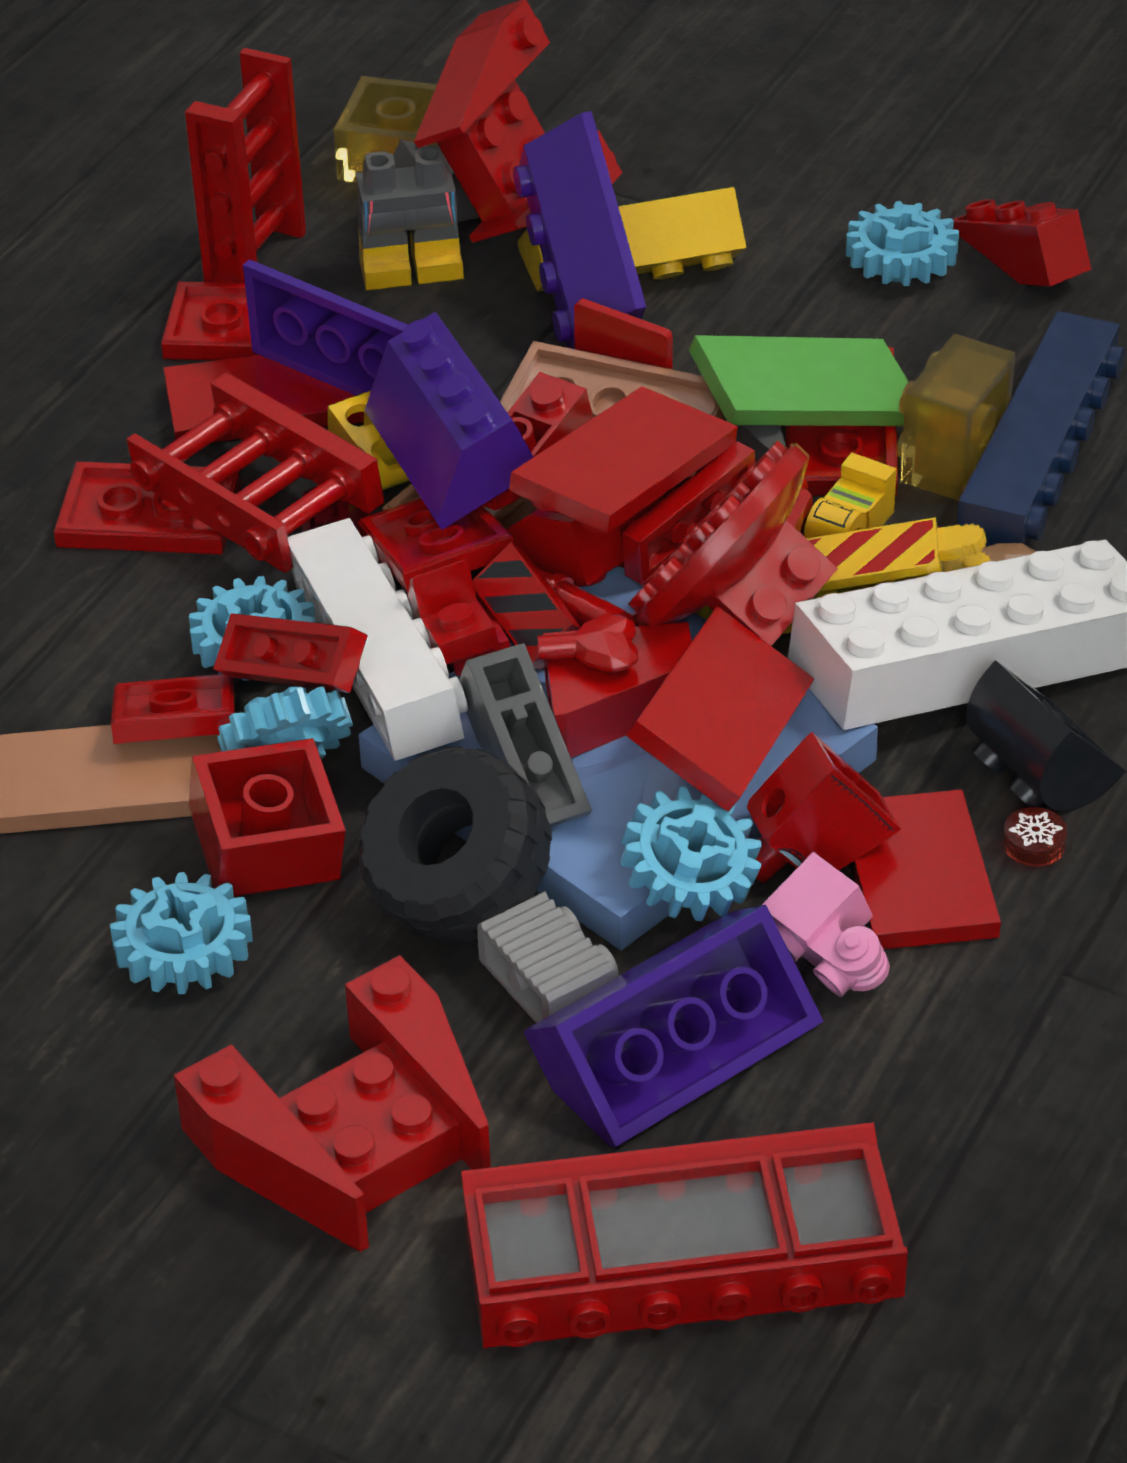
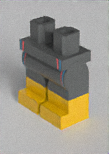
M437 145L420 147L414 151L413 167L395 168L393 154L386 151L367 153L364 159L363 172L356 173L359 259L366 290L412 285L407 231H410L411 256L418 284L464 279L458 233L456 190L449 163H445L441 148Z

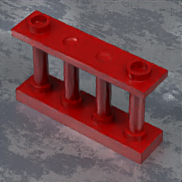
M243 48L240 52L243 89L226 108L194 101L185 111L204 282L245 283L243 264L248 260L257 262L256 251L273 232L299 238L306 234L291 58ZM246 118L247 134L244 137L243 120ZM249 163L251 164L252 178L250 180L248 177L247 167ZM255 206L256 221L253 223L252 208Z
M227 372L210 382L215 404L213 409L214 415L165 448L160 449L135 433L126 439L132 461L130 472L135 482L143 490L154 492L240 545L256 560H264L283 573L293 568L287 536L337 500L347 501L367 514L384 503L378 461L375 457ZM225 433L235 435L244 440L199 472L183 463ZM262 455L266 457L271 456L281 462L237 494L220 485ZM300 477L310 479L319 485L275 517L258 508L262 503Z

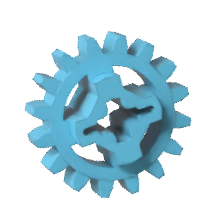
M895 201L894 208L892 209L876 204L874 214L860 211L858 213V221L849 222L848 233H846V256L851 257L850 266L852 268L864 267L863 277L870 278L876 274L881 275L882 284L887 285L892 281L901 282L903 286H909L912 278H918L926 284L930 282V273L945 276L947 266H955L956 255L958 254L959 230L953 229L954 221L952 218L940 219L941 210L922 211V203L906 205L902 204L901 201Z
M258 576L254 585L248 586L240 578L234 579V589L228 591L219 586L213 587V600L199 598L196 601L198 612L189 614L193 654H200L201 664L204 668L214 666L231 613L316 623L313 602H305L304 590L297 589L288 593L287 581L280 580L272 587L266 585L264 576Z
M289 687L284 692L274 693L269 697H256L245 705V713H232L229 716L231 723L221 725L218 728L220 736L217 739L222 752L314 738L320 758L322 759L326 755L324 749L337 748L340 746L338 739L350 736L349 727L353 726L345 698H341L339 691L334 690L326 693L324 687H318L307 693L306 688Z
M679 787L674 801H671L662 791H658L655 793L650 807L642 803L636 807L632 821L627 823L621 840V844L625 848L620 864L626 868H634L628 882L631 888L646 886L650 890L645 902L651 907L662 899L669 903L670 917L676 918L682 907L691 909V913L696 921H702L709 906L722 917L728 913L732 901L740 904L745 901L761 867V863L756 861L762 847L761 841L747 838L753 825L750 819L735 821L731 817L735 805L728 812L722 807L718 808L712 805V800L704 794L701 795L700 800L691 799L687 788Z
M185 872L177 874L175 883L166 885L159 877L153 878L152 891L146 893L143 890L134 888L130 891L132 905L118 904L115 908L117 922L110 924L117 965L119 968H129L130 980L133 983L150 977L152 991L159 992L167 982L175 983L178 994H185L189 982L198 981L203 988L209 989L212 987L211 975L217 972L222 976L230 978L234 975L232 960L246 961L248 958L247 943L253 941L246 900L244 897L234 898L233 887L228 882L213 889L211 875L204 874L197 883H188Z

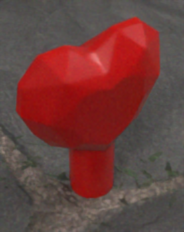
M605 613L585 622L575 634L537 636L539 661L577 658L588 668L609 674L628 670L639 661L638 649L631 642L636 635L635 622L621 615Z

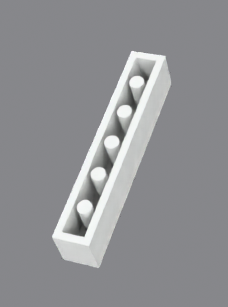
M347 518L287 537L293 563L292 573L297 589L304 590L305 602H313L316 623L349 626L368 635L352 687L394 761L464 739L459 714L467 712L468 706L462 685L457 677L449 679L447 665L439 647L431 649L429 636L422 619L417 618L413 620L411 606L404 590L396 591L391 570L386 562L379 563L378 554L370 535L361 537L351 519Z

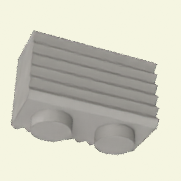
M546 891L504 911V913H500L477 924L479 960L536 1023L619 975L617 964L610 951L601 944L593 946L589 937L585 938L574 913L566 906L556 907L553 899L549 900Z

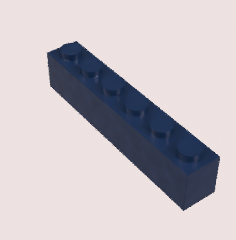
M1062 311L1056 312L959 499L957 525L964 526L966 523L967 525L973 523L975 526L979 525L980 528H983L987 541L985 543L986 547L997 543H1022L1028 546L1031 539L1040 540L1046 524L1047 506L1056 507L1063 487V474L1073 473L1079 454V441L1087 442L1089 440L1095 420V409L1103 410L1106 405L1110 390V378L1118 379L1121 374L1125 359V347L1118 346L1120 324Z

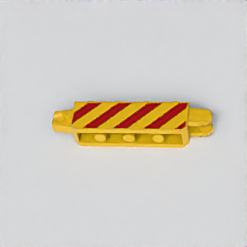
M936 517L806 538L838 568L812 599L821 598L832 593L840 594L875 587L881 583H894L924 577L935 572H948L978 566L984 562L991 561L989 555H986L985 552L980 553L982 548L986 547L985 543H987L983 528H980L979 525L975 526L973 523L971 525L966 523L964 526L954 525L938 528ZM707 605L695 613L707 620L713 610ZM793 622L782 634L791 633Z

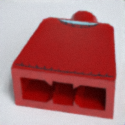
M813 732L801 741L752 795L747 804V810L762 835L757 839L761 841L762 847L756 858V861L761 863L756 879L761 883H765L788 863L797 869L812 852L839 871L901 830L879 791Z

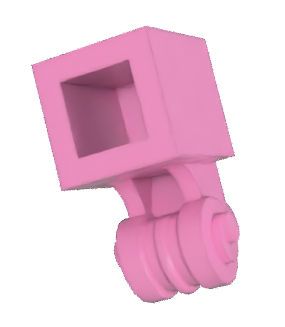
M812 852L762 905L767 906L794 962L801 956L815 966L813 972L816 977L834 994L842 997L849 989L854 991L875 989L888 976L890 965L878 936L873 930L864 927L873 917L872 912L859 885Z

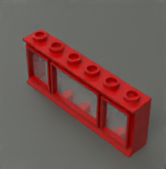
M874 1122L461 1171L464 1219L483 1348L506 1345L521 1347L539 1341L572 1337L594 1338L604 1333L645 1328L660 1330L678 1324L719 1319L734 1321L752 1315L784 1311L806 1312L817 1307L858 1302L873 1304L886 1299L905 1297L908 1251L907 1247L903 1245L877 1146Z

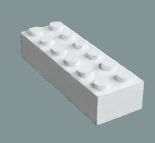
M1106 539L1087 541L1081 545L1051 551H1038L1027 556L997 562L989 561L978 566L948 572H935L924 577L894 583H881L875 587L840 594L832 593L821 598L796 602L788 659L815 678L809 689L843 730L968 703L977 682L995 660L1033 688L1127 668V561Z

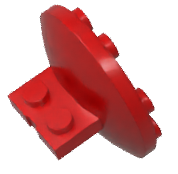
M777 440L759 461L754 463L731 488L732 491L724 500H721L677 545L675 552L643 583L640 591L628 603L635 610L633 621L639 626L650 625L655 627L682 620L707 605L713 611L718 606L770 646L774 644L793 622L795 603L811 600L838 569L787 521L801 490L810 457L797 443L794 445L790 444L786 448Z

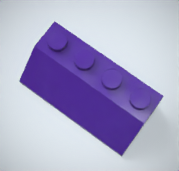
M592 111L583 112L525 144L519 166L513 168L517 195L519 198H527L531 213L526 216V226L532 246H540L544 260L539 265L541 284L545 294L553 293L557 311H554L552 316L555 335L559 343L566 342L567 348L575 349L574 305L581 298L639 319L643 318L646 310L645 300Z
M248 260L244 263L243 270L252 352L356 396L371 391L387 342L402 333L408 324L253 260Z
M436 312L424 319L410 323L404 328L402 333L387 342L365 412L441 530L509 489L511 472L532 459L533 455L512 418Z
M761 905L727 913L527 1028L523 1033L552 1091L609 1147H617L824 1021L767 906Z

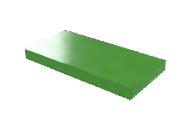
M695 335L689 348L692 358L727 422L734 425L919 426L926 413V410L883 339Z

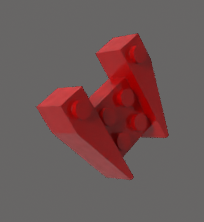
M519 0L480 14L456 38L414 140L417 148L433 143L438 144L482 220L480 225L469 235L472 243L526 227V216L531 214L527 198H519L517 195L513 168L519 166L523 146L545 134L515 79L548 46L550 41L527 0ZM597 130L613 184L622 174V171L616 162L615 155L607 146L600 131Z
M401 955L345 984L350 1039L363 1053L279 1098L232 1044L174 1074L181 1128L216 1170L359 1252L369 1248L367 1212L461 1159L471 1170L491 1168L489 1124L438 994Z

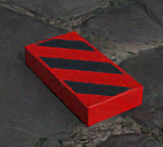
M512 542L472 580L475 591L515 645L525 644L533 666L539 670L544 667V660L539 661L537 636H543V633L578 631L581 627L524 550Z

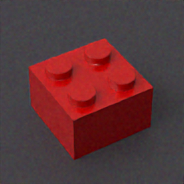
M314 738L192 756L189 809L214 889L228 882L233 887V895L240 896L340 880L346 830Z

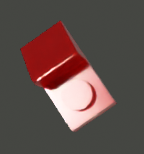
M466 560L417 575L410 580L408 601L411 606L413 620L417 618L422 619L429 636L431 648L439 647L446 665L500 647L495 625L477 601L469 564Z

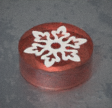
M1028 807L1013 812L1007 818L1004 825L1003 847L1007 855L1014 861L1026 866H1047L1058 861L1065 852L1067 826L1064 820L1055 812L1039 807Z

